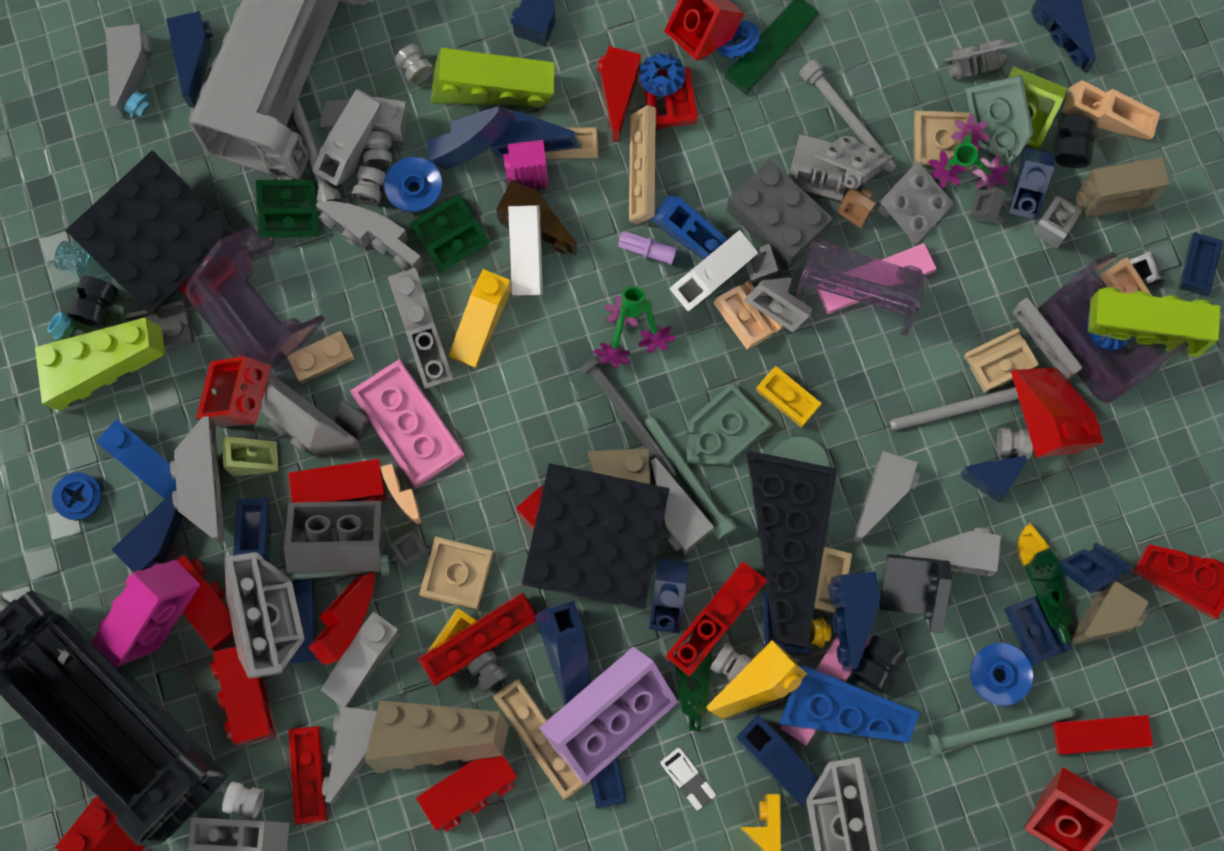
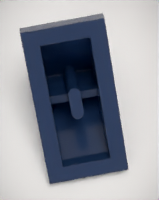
M1024 455L966 466L961 472V477L999 502L1027 462V458Z

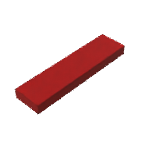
M521 592L417 659L432 685L436 686L470 664L480 655L492 650L534 623L537 614L525 594Z

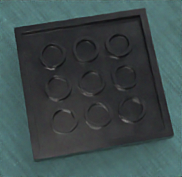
M153 150L65 230L151 316L237 236L236 232Z
M549 463L522 585L645 611L670 488Z

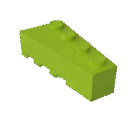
M440 48L432 76L431 103L548 106L554 94L555 62Z
M1106 287L1099 289L1091 298L1088 333L1123 341L1135 337L1136 342L1140 345L1150 346L1161 343L1165 344V350L1178 352V349H1188L1189 356L1199 357L1219 340L1221 306L1211 305L1207 300H1193L1189 302L1182 301L1177 296L1168 295L1160 298L1150 296L1147 292L1123 293L1117 288Z
M142 318L35 347L42 404L61 412L77 399L83 400L92 395V391L101 386H109L118 381L117 378L129 371L133 373L164 356L165 348L161 326L147 318Z

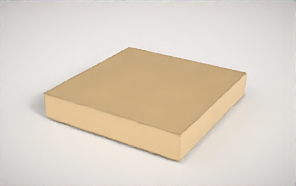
M915 111L913 115L914 164L919 161L924 168L935 169L929 164V160L940 161L939 156L942 150L945 151L949 160L954 155L955 148L961 143V140L951 138L953 133L960 131L955 125V121L960 120L967 125L970 112ZM973 166L965 168L966 170H971Z
M435 536L419 596L479 611L495 552Z

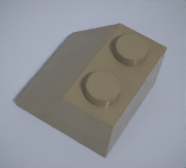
M1117 581L1111 583L1104 590L1098 591L1071 636L1073 641L1070 643L1075 645L1114 637L1126 631L1130 632L1134 627L1138 629L1148 615L1144 610L1149 601Z

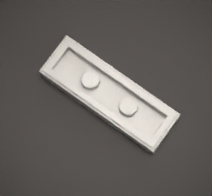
M540 205L508 206L512 295L543 294Z

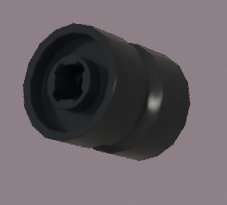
M1068 115L1060 119L1057 131L1058 141L1055 143L1054 160L1058 165L1068 168H1084L1092 163L1094 147L1091 143L1096 138L1097 122L1092 118L1082 115Z
M82 275L76 290L79 297L73 298L67 316L87 326L103 329L110 313L107 307L113 306L119 289L99 278Z
M873 635L864 649L866 657H861L858 668L853 669L850 673L867 687L881 694H886L894 681L892 672L900 671L908 656L896 645Z

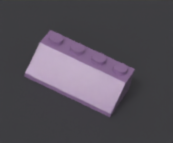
M633 646L539 729L556 753L580 781L586 785L672 709L678 701L654 661Z

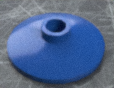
M407 157L396 162L388 170L384 180V189L388 200L396 208L406 212H420L428 209L438 200L442 191V178L437 167L427 159ZM418 185L420 188L416 192H411L410 187Z
M994 643L984 647L975 655L970 667V679L973 688L982 699L994 705L1008 706L1019 702L1028 694L1033 683V669L1028 657L1020 649L1006 643ZM996 670H1001L1004 673L1003 681L995 679L994 672Z

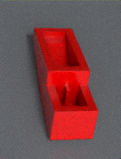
M372 571L356 576L319 616L327 627L308 646V649L323 665L339 661L359 632L373 593L375 574Z

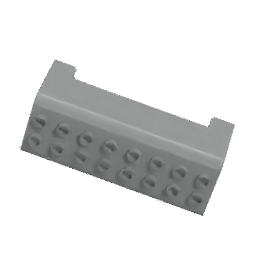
M242 0L240 6L235 11L230 29L224 36L219 54L213 61L209 77L201 88L198 102L190 113L189 126L203 149L214 157L283 180H293V178L300 180L309 159L308 149L302 143V136L291 132L286 125L339 1L357 6V4L365 5L367 2L374 3L375 0ZM290 87L288 94L286 96L285 90L286 88Z

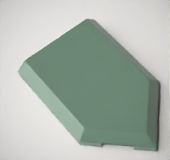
M1022 75L965 88L970 114L974 115L975 125L981 121L987 122L985 128L980 132L987 134L989 139L987 141L978 140L979 146L995 156H1000V161L1009 167L1012 166L1034 133Z
M731 382L688 421L687 463L730 465L770 429L773 424Z

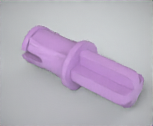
M622 232L618 242L619 248L643 255V259L650 257L669 263V265L673 264L677 252V247L675 246L672 247L654 241L651 236L647 239L629 232Z

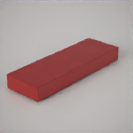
M1148 715L1052 723L1057 755L1153 746Z
M321 726L288 729L295 825L327 822L326 796L322 795L325 773Z

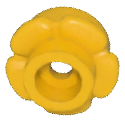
M820 617L817 620H812L809 644H816L818 648H822L825 642H829L831 639V626L829 623H826L823 617Z

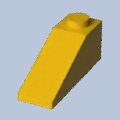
M482 269L469 297L451 347L450 358L473 368L477 367L512 293L509 279Z
M772 640L706 708L721 719L728 718L785 697L789 692L796 690L800 686L802 679L807 673L781 646Z

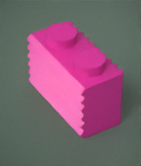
M543 140L508 144L509 154H503L507 183L514 180L534 190L537 187L539 189L542 187L547 188L549 184Z

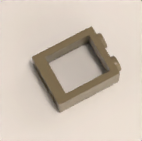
M1159 157L1092 169L1076 193L1077 206L1083 210L1084 218L1153 206L1170 185L1163 158Z

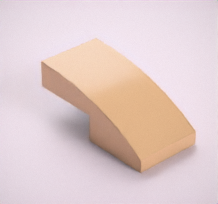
M392 464L381 466L383 478L397 504L416 525L422 524L418 504L412 489L401 491L394 466Z

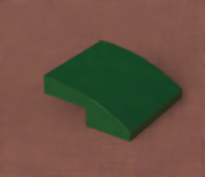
M255 180L259 238L319 237L318 209L315 202V180Z
M460 194L409 223L414 234L440 273L490 243Z

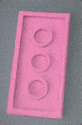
M400 359L350 390V393L415 489L465 457L464 452Z

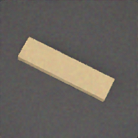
M649 105L630 115L629 222L637 225L655 216L656 108Z
M516 679L492 696L564 800L585 786L556 753L539 729L547 719L519 679Z

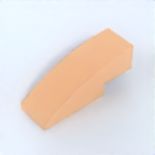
M1083 80L1069 87L1062 113L1067 115H1082L1092 118L1097 122V127L1148 140L1153 138L1160 116L1158 111L1114 89L1105 92Z

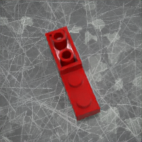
M742 561L665 657L690 677L766 583L765 578Z

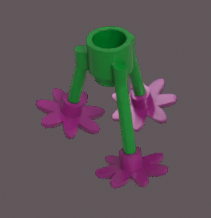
M973 114L968 116L967 125L960 120H956L955 125L960 131L953 133L951 138L961 140V143L955 148L954 155L949 160L943 150L940 152V161L929 160V164L936 169L930 174L933 179L940 177L941 188L947 185L948 179L955 185H958L960 181L956 174L964 172L966 170L965 167L975 165L979 169L974 170L972 174L981 177L976 185L978 189L984 187L987 183L988 189L996 188V182L1000 185H1007V180L1001 175L1008 172L1010 167H999L1000 156H996L991 164L985 158L978 159V140L987 141L989 139L987 134L980 132L985 128L987 122L981 121L975 125Z
M638 286L625 287L622 291V296L615 297L616 305H605V309L612 313L607 317L606 321L611 323L618 320L613 342L609 346L601 342V349L593 351L595 355L601 357V364H606L610 360L615 368H618L620 363L630 364L631 361L627 356L631 352L629 350H620L619 342L626 322L633 327H637L638 323L635 318L640 316L643 311L646 313L650 330L640 332L644 339L638 342L639 347L648 346V353H653L657 346L661 350L666 351V343L673 342L676 339L674 335H668L671 332V326L660 330L659 326L655 323L651 309L652 301L645 299L646 294L642 288Z

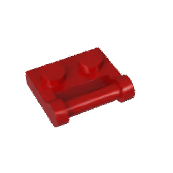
M684 67L685 80L682 87L674 94L664 96L667 115H658L656 95L649 93L643 87L645 105L656 108L655 131L667 127L697 124L690 67ZM669 69L657 70L656 77L664 76L668 78L667 71Z

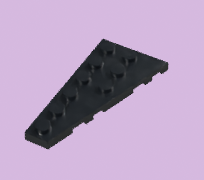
M747 450L746 456L774 640L778 644L806 649L808 647L837 468Z

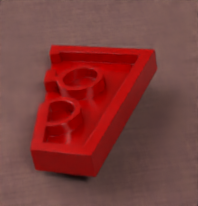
M1152 544L1145 547L1132 570L1133 573L1211 619L1219 618L1224 608V562L1208 557L1193 556L1186 552Z

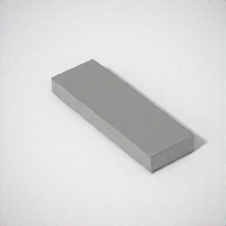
M1028 297L1019 302L1013 310L1014 316L1053 366L1057 367L1069 381L1083 367Z

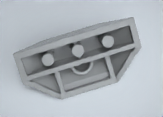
M269 372L262 406L263 413L270 420L267 425L280 436L283 432L288 434L292 438L290 443L303 454L306 450L313 455L354 451L360 447L356 438Z
M202 417L174 450V461L170 462V471L172 478L176 479L177 490L173 491L172 499L175 509H178L182 515L215 541L223 543L225 542L216 424L209 417Z
M257 552L225 557L226 600L238 658L249 679L279 674L304 641L292 581L273 565L265 561Z
M857 757L829 762L806 799L815 851H884L873 788L862 758Z

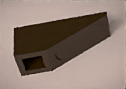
M512 180L496 208L499 222L509 229L508 206L540 205L541 241L551 244V247L561 254L566 255L570 253L576 256V241L539 192Z

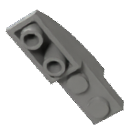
M319 200L316 207L320 213L319 219L327 227L332 229L335 226L342 231L341 236L354 246L357 243L365 249L371 243L380 253L388 252L392 255L394 263L404 271L416 268L418 273L424 266L421 256L405 245L409 241L406 230L393 221L356 205L336 201Z
M416 268L388 276L424 388L453 380Z

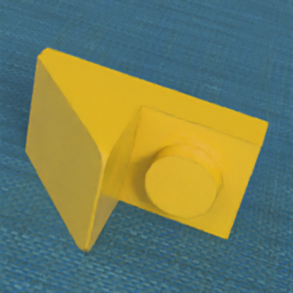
M766 794L765 801H759L760 821H765V827H740V829L763 851H781L780 794Z

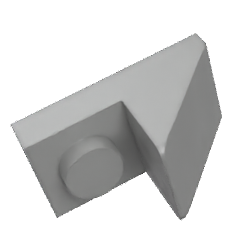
M1057 195L1034 229L1033 234L1051 246L1058 248L1082 210Z
M792 278L762 280L746 297L745 302L794 332L810 316L812 308L788 293Z

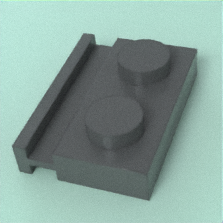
M183 300L163 305L152 316L146 310L125 314L128 322L147 318L161 326L165 350L194 343L186 303Z

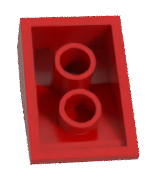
M1057 367L1016 369L1011 371L1036 458L1078 454L1104 443L1096 414Z

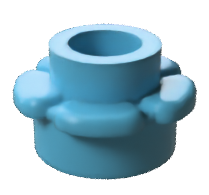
M138 91L131 95L124 107V110L130 113L131 118L137 115L143 117L150 107V103L147 101L148 95H142Z
M58 312L51 320L47 331L53 335L54 339L59 340L62 337L66 339L73 332L75 323L72 322L71 317Z

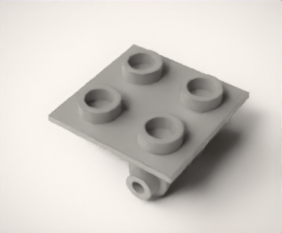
M1005 39L979 44L980 50H978L977 45L952 51L953 57L945 58L944 62L952 61V66L949 67V75L951 78L956 77V79L971 76L972 74L977 75L978 67L981 73L1002 69L1003 65L1007 64V57L1005 53L1001 54L1000 49L1017 44L1016 42L1006 44Z
M799 135L788 177L805 193L842 201L846 189L844 182L846 169L814 157L815 153L832 142Z
M842 136L814 154V157L846 169L844 182L851 189L858 188L861 183H865L874 175L879 174L882 171L883 164L893 158L892 155L883 152L881 148L859 143L857 139L849 136Z
M917 161L879 201L881 207L878 211L884 217L891 215L911 240L917 244L954 203L920 162Z

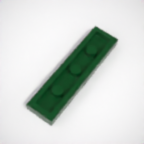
M793 0L759 36L760 44L754 46V53H745L744 59L740 57L725 73L724 78L747 95L818 18L819 11L804 0Z

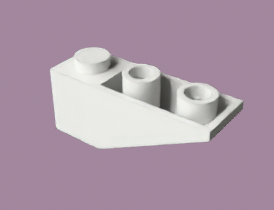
M739 230L669 289L686 310L690 311L756 256L758 251Z

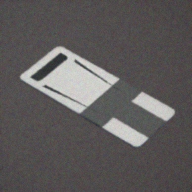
M680 748L674 750L660 762L696 810L702 808L716 796L715 792Z

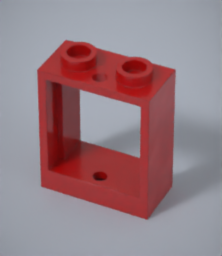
M247 356L210 362L195 419L200 420L202 417H209L219 427L256 424L271 365ZM241 384L245 385L243 390H241ZM213 388L216 390L215 395L212 394Z

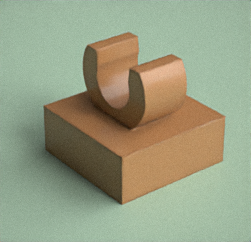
M863 188L860 193L850 189L845 195L837 213L862 228L876 204L870 200L874 193L866 188Z

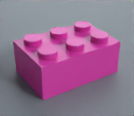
M176 560L164 564L158 563L152 568L133 572L125 582L127 585L123 592L112 602L113 608L98 625L99 631L92 642L116 667L159 651L199 588L200 584Z

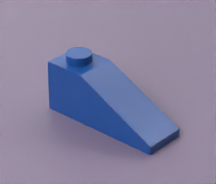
M667 196L655 211V216L650 218L670 237L702 260L728 240L679 196Z
M117 419L97 439L96 443L164 499L176 489V479L172 478L170 463Z

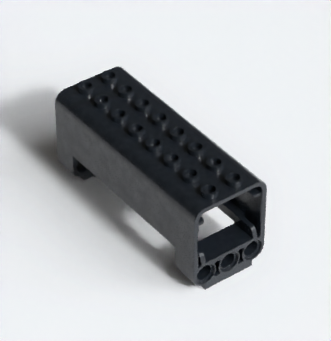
M29 591L19 599H13L0 612V695L119 818L115 822L137 845L163 844L226 781L229 775L122 666L116 667L92 642L94 637L60 602L36 591ZM59 650H65L70 655L64 665L58 661L61 654Z

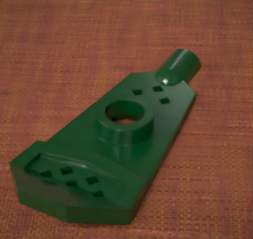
M1051 550L1037 552L1025 570L1050 626L1058 631L1061 643L1072 642L1073 640L1068 628L1072 623L1061 576L1063 572L1058 563L1059 560ZM1052 592L1057 595L1058 602L1053 599Z
M712 650L690 677L675 665L682 713L689 717V731H701V716L707 712ZM690 678L695 679L697 682V687L694 690L689 689L687 686V681Z

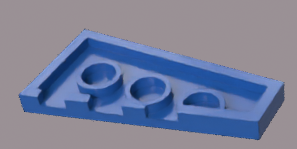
M800 666L807 675L802 679L800 686L790 692L778 725L909 743L920 712L806 666Z

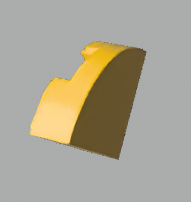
M1031 523L1022 530L1017 542V552L1023 566L1031 561L1034 554L1045 551L1050 547Z

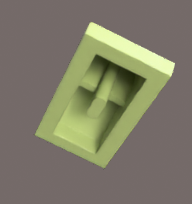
M222 437L223 468L233 477L279 471L276 441Z

